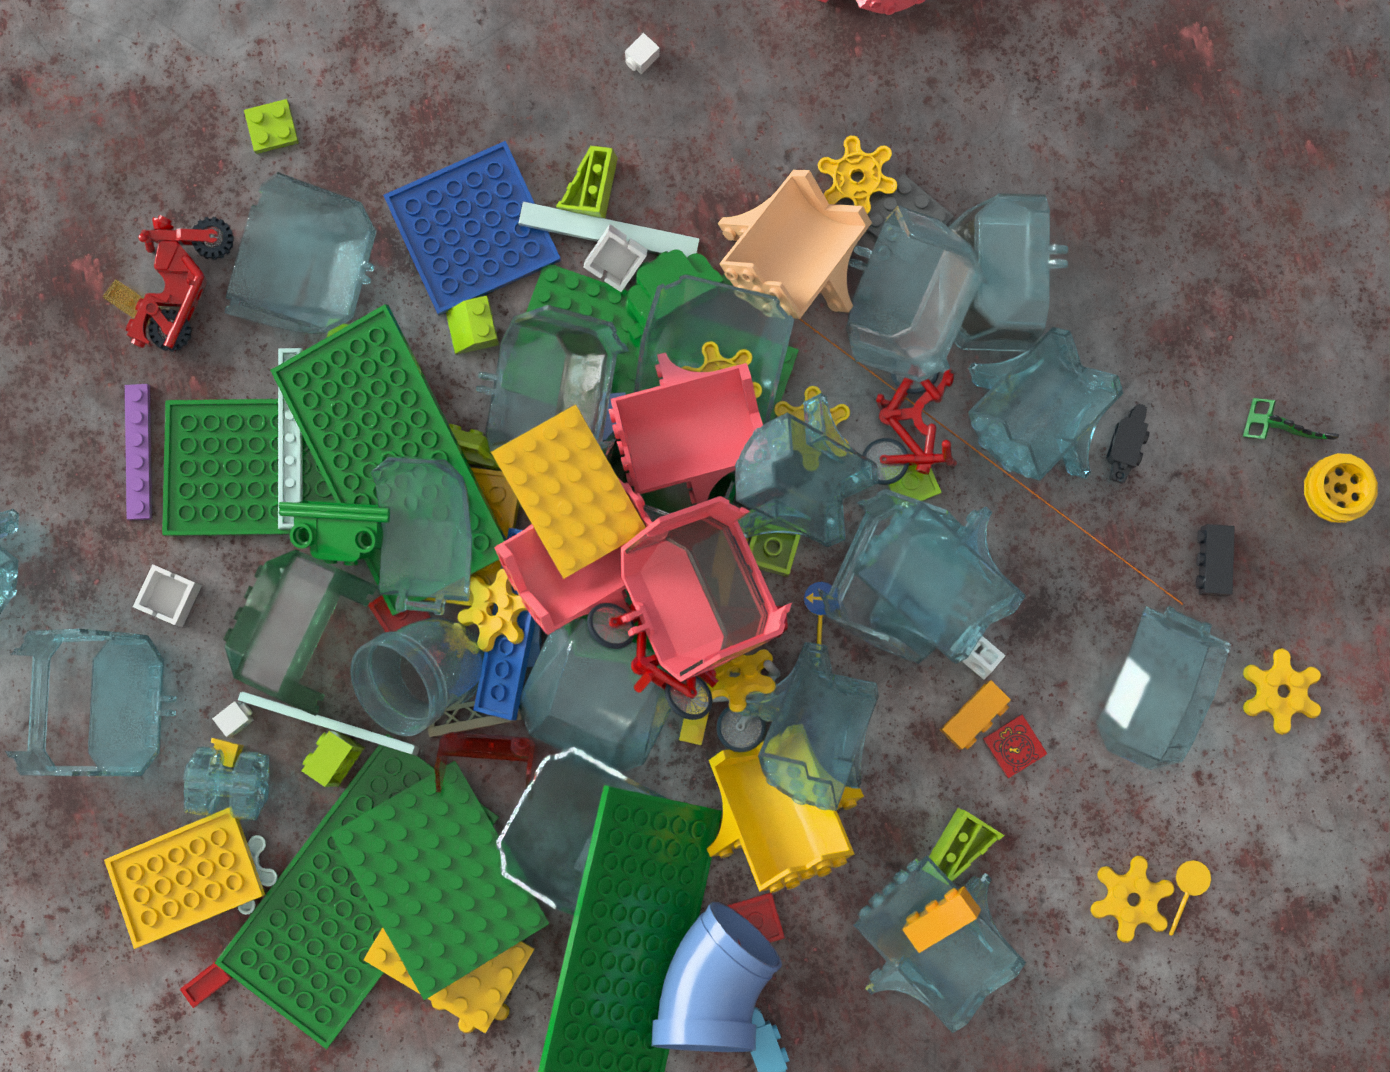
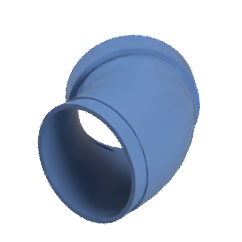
M711 902L707 910L697 918L679 944L663 983L658 1020H653L652 1047L708 1052L756 1051V1025L752 1024L756 1001L764 986L772 978V975L781 968L782 962L778 953L764 935L747 919L730 907L719 902Z

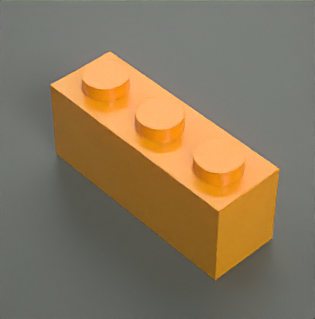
M989 680L943 725L940 731L959 750L964 747L969 749L977 741L975 736L980 731L986 732L992 726L991 720L996 715L1000 717L1009 708L1007 703L1011 699L992 680Z
M965 886L958 890L956 888L949 890L944 895V899L939 902L935 899L925 906L926 910L921 913L915 911L906 918L907 922L902 930L919 953L977 919L981 909Z

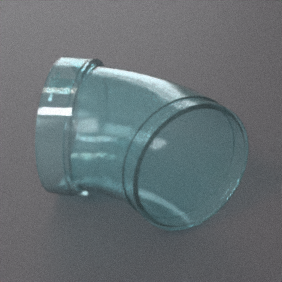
M440 617L421 619L405 625L394 632L379 634L359 647L351 662V681L360 704L378 725L396 735L414 736L435 723L443 715L446 708L464 703L476 693L485 652L480 650L477 645L478 637L461 623ZM401 655L413 665L423 680L429 704L416 698L404 684L400 671Z

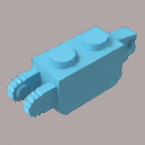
M755 1007L752 1024L756 1025V1051L751 1052L757 1071L786 1072V1062L790 1060L785 1047L780 1049L777 1042L781 1038L776 1025L771 1026L769 1020L765 1022L760 1009Z

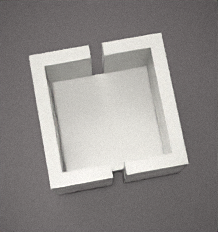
M610 224L586 258L583 267L599 278L603 276L605 269L607 273L604 281L622 292L647 256V249L631 238L627 241V235Z
M152 564L133 607L173 625L183 627L202 585Z

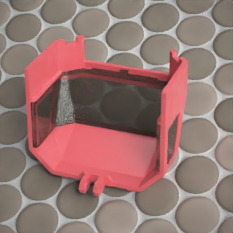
M721 496L659 517L621 547V577L636 611L623 616L622 621L624 623L630 622L637 617L640 618L643 625L631 628L628 631L629 636L646 631L660 665L680 682L719 667L783 634L784 621L792 604L789 603L777 609L741 530L738 520L751 511L743 507L738 508Z

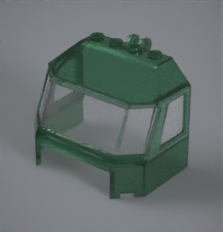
M295 549L266 561L264 566L259 565L254 575L257 581L254 587H248L244 596L247 601L244 607L238 608L234 616V620H237L233 629H228L223 640L226 641L224 647L234 679L317 716L321 709H319L320 706L316 705L318 700L323 701L325 694L302 685L299 681L340 596L368 607L370 600L366 599L368 594L374 595L379 588L366 580Z

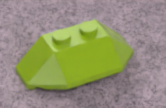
M449 424L469 464L501 471L491 454L494 450L487 438L483 436V432L470 429V432L462 431L460 426Z

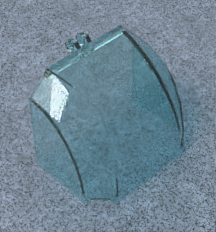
M276 172L261 184L259 192L262 195L257 206L252 204L226 292V299L230 300V307L226 306L225 313L289 331L309 334L326 333L353 319L362 284H370L371 279L365 273L366 271H374L375 266L368 262L377 231L361 202Z
M686 274L680 276L679 280L666 286L661 284L657 286L641 338L634 393L660 386L659 380L663 379V377L658 378L655 365L659 364L657 354L666 352L669 360L680 368L684 366L699 368L704 363L702 346L706 342H715L719 347L720 355L726 359L733 358L739 350L746 349L752 354V362L748 365L752 382H757L762 387V394L756 401L763 426L766 428L769 425L795 319L791 315H787L779 305L780 301L776 296Z
M580 617L548 635L524 686L519 705L530 736L561 750L560 757L565 758L567 754L574 756L572 763L576 765L580 759L611 775L644 765L671 712V708L667 703L665 690L653 682H650L641 693L635 691L634 685L642 677V675L635 674L631 668V662L636 657L637 644L631 642L628 646L621 649L604 647L591 636L587 620ZM593 624L595 631L602 639L610 643H623L626 641V639L614 633L610 635L605 634L603 628ZM646 649V657L655 654ZM661 665L657 666L658 668H660V669L663 670L664 672H666V673H668L669 675L673 676V675L670 674L667 670H665ZM671 694V697L675 703L677 698Z
M573 746L557 755H548L542 759L496 842L502 861L501 875L554 909L574 916L604 785L662 798L666 797Z

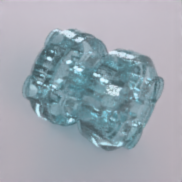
M206 746L197 747L184 770V813L200 816L212 815L217 809L220 797L229 798L230 814L233 818L257 821L269 795V755L260 752H242L237 758L234 770H229L223 766L224 754L221 749Z

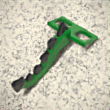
M1253 398L1243 437L1266 440L1270 426L1271 428H1280L1294 435L1311 439L1335 440L1339 438V434L1313 432L1310 429H1304L1302 425L1295 424L1292 420L1273 415L1276 401ZM1258 402L1270 403L1267 414L1255 413ZM1253 423L1264 424L1263 432L1260 436L1249 435Z

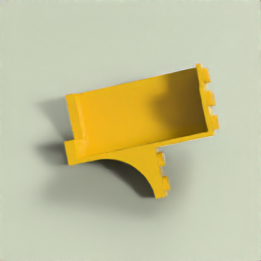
M801 724L784 726L753 750L747 752H735L730 749L722 750L709 760L722 796L723 818L719 834L711 846L707 848L710 857L720 856V858H726L734 854V849L743 848L759 891L770 890V893H774L785 886L787 890L799 886L803 880L810 879L816 875L823 877L830 874L832 867L837 868L847 863L846 859L854 855L837 810L842 807L844 810L855 807L857 805L856 802L864 797L861 788H851L842 785L821 767L811 750Z

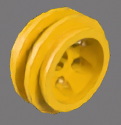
M1337 453L1319 460L1309 469L1304 481V496L1308 506L1318 517L1331 523H1346L1364 516L1373 507L1378 495V482L1373 470L1363 459L1352 454ZM1335 469L1342 470V475H1336ZM1326 477L1328 479V482L1324 484V479ZM1351 477L1354 479L1356 484L1351 483ZM1335 487L1339 489L1338 493L1334 491ZM1353 493L1357 494L1355 501L1351 498ZM1342 502L1344 508L1337 506V503Z

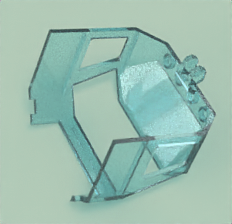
M90 629L28 631L23 637L25 641L21 647L15 648L11 655L33 657L27 751H5L7 756L13 758L16 762L18 773L20 775L142 776L160 753L161 716H176V711L171 709L162 711V702H176L177 696H162L164 659L150 637L142 634ZM107 640L94 657L92 664L88 753L97 766H55L46 752L51 658L62 642Z

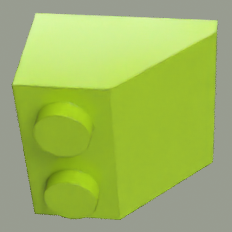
M487 296L465 300L446 312L455 355L499 345L493 314Z

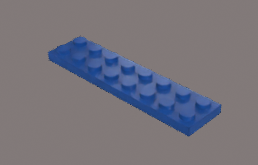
M509 528L507 540L523 530ZM511 585L513 593L519 595L517 590L515 591ZM496 603L494 604L492 612L494 616L498 612V606ZM527 610L519 613L517 617V623L524 632L523 641L520 644H512L504 634H501L495 639L493 649L484 653L473 711L508 720H517L536 623Z

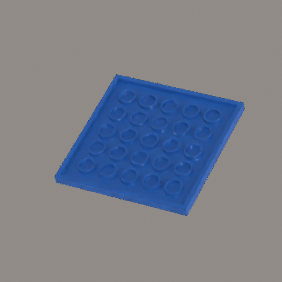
M506 141L383 195L438 316L465 300L487 295L536 273L550 264L554 265L561 261L548 231L519 225L523 202L535 203Z

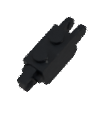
M1137 404L1133 407L1128 417L1120 420L1115 426L1106 455L1108 463L1112 464L1110 480L1121 484L1125 483L1130 471L1136 465L1139 466L1142 461L1143 453L1140 451L1142 445L1147 443L1150 434L1147 431L1149 424L1144 423L1147 407L1143 404Z

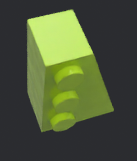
M590 146L577 169L578 172L572 183L568 184L564 197L556 205L557 209L606 218L618 159L612 148Z
M957 808L922 868L950 884L971 865L970 863L978 856L983 855L993 843L1005 835L969 812Z

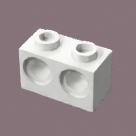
M970 625L949 648L955 656L983 680L1005 657L1000 650Z

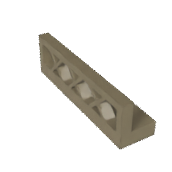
M475 701L427 710L430 728H428L429 737L433 738L522 721L521 704L519 705L517 720H508L492 715L482 717L477 711L469 708L475 705ZM466 708L472 712L467 721H459L455 718L459 709ZM455 710L452 715L449 714L448 712H446V711ZM443 712L450 717L445 725L435 726L433 714Z

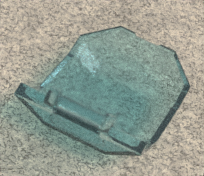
M405 456L388 457L371 472L376 484L379 508H390V522H381L383 536L378 592L384 595H396L395 608L398 612L414 610L443 615L446 600L469 602L473 539L468 492L464 478L445 459ZM408 596L436 598L435 603L407 601Z
M1145 606L1127 660L1107 704L1096 722L1107 751L1149 770L1183 762L1215 697L1231 647V643L1210 634L1212 624L1202 623L1175 611L1176 609L1171 606L1166 608L1164 614Z

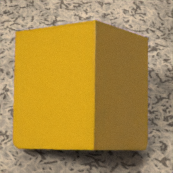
M212 738L211 743H214L210 760L223 764V766L238 768L244 745Z

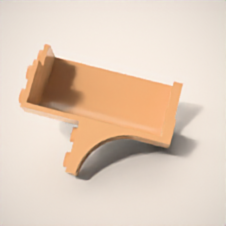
M793 170L779 189L764 203L744 214L723 217L719 221L718 225L723 231L725 238L737 241L721 261L720 266L725 272V276L736 288L735 292L740 297L746 298L752 304L762 309L768 316L776 315L800 319L819 293H822L828 307L832 311L849 313L853 307L847 289L849 259L855 245L872 222L863 206L829 204L810 170Z

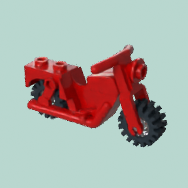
M159 215L158 218H152L154 230L145 229L139 234L138 238L141 242H145L148 253L155 251L154 242L159 243L154 268L163 277L165 288L162 293H147L144 299H139L135 308L138 312L134 319L131 318L126 327V331H128L127 336L132 339V344L143 349L145 345L152 348L153 344L146 336L147 324L148 334L152 342L164 351L176 352L177 349L181 350L184 345L188 344L187 342L191 339L192 332L190 319L206 287L207 279L181 245L194 246L198 254L208 260L209 258L212 260L224 258V255H228L230 249L233 248L234 241L232 230L224 220H219L213 216L212 218L205 217V220L201 221L200 219L197 221L198 224L194 225L193 229L173 230L172 221ZM158 306L170 307V308H171V307H181V308H180L179 311H175L174 309H169V310L163 309V310H161L160 307H158Z

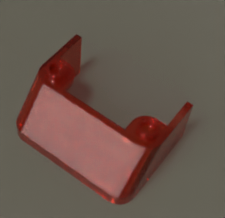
M460 732L446 733L440 739L434 767L436 792H441L448 756L527 762L526 799H531L538 755L537 742L526 737Z

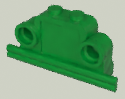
M677 249L670 252L665 251L657 259L650 263L648 261L644 262L638 267L636 283L629 290L626 308L629 313L635 315L639 322L628 327L627 330L632 338L636 340L726 290L733 284L725 274L721 276L714 270L707 259L701 254L694 253L686 257L682 251Z
M321 501L279 502V516L294 517V526L290 530V540L295 547L300 549L310 547L311 555L315 559L323 560L324 564H337V561H344V565L353 566L358 565V560L368 558L371 551L383 546L385 542V523L390 522V508H388V505Z

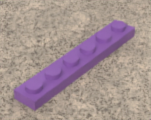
M125 385L127 520L152 519L150 385Z

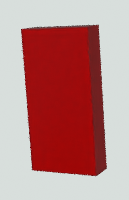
M214 962L180 988V991L190 1005L195 1008L233 979V977Z

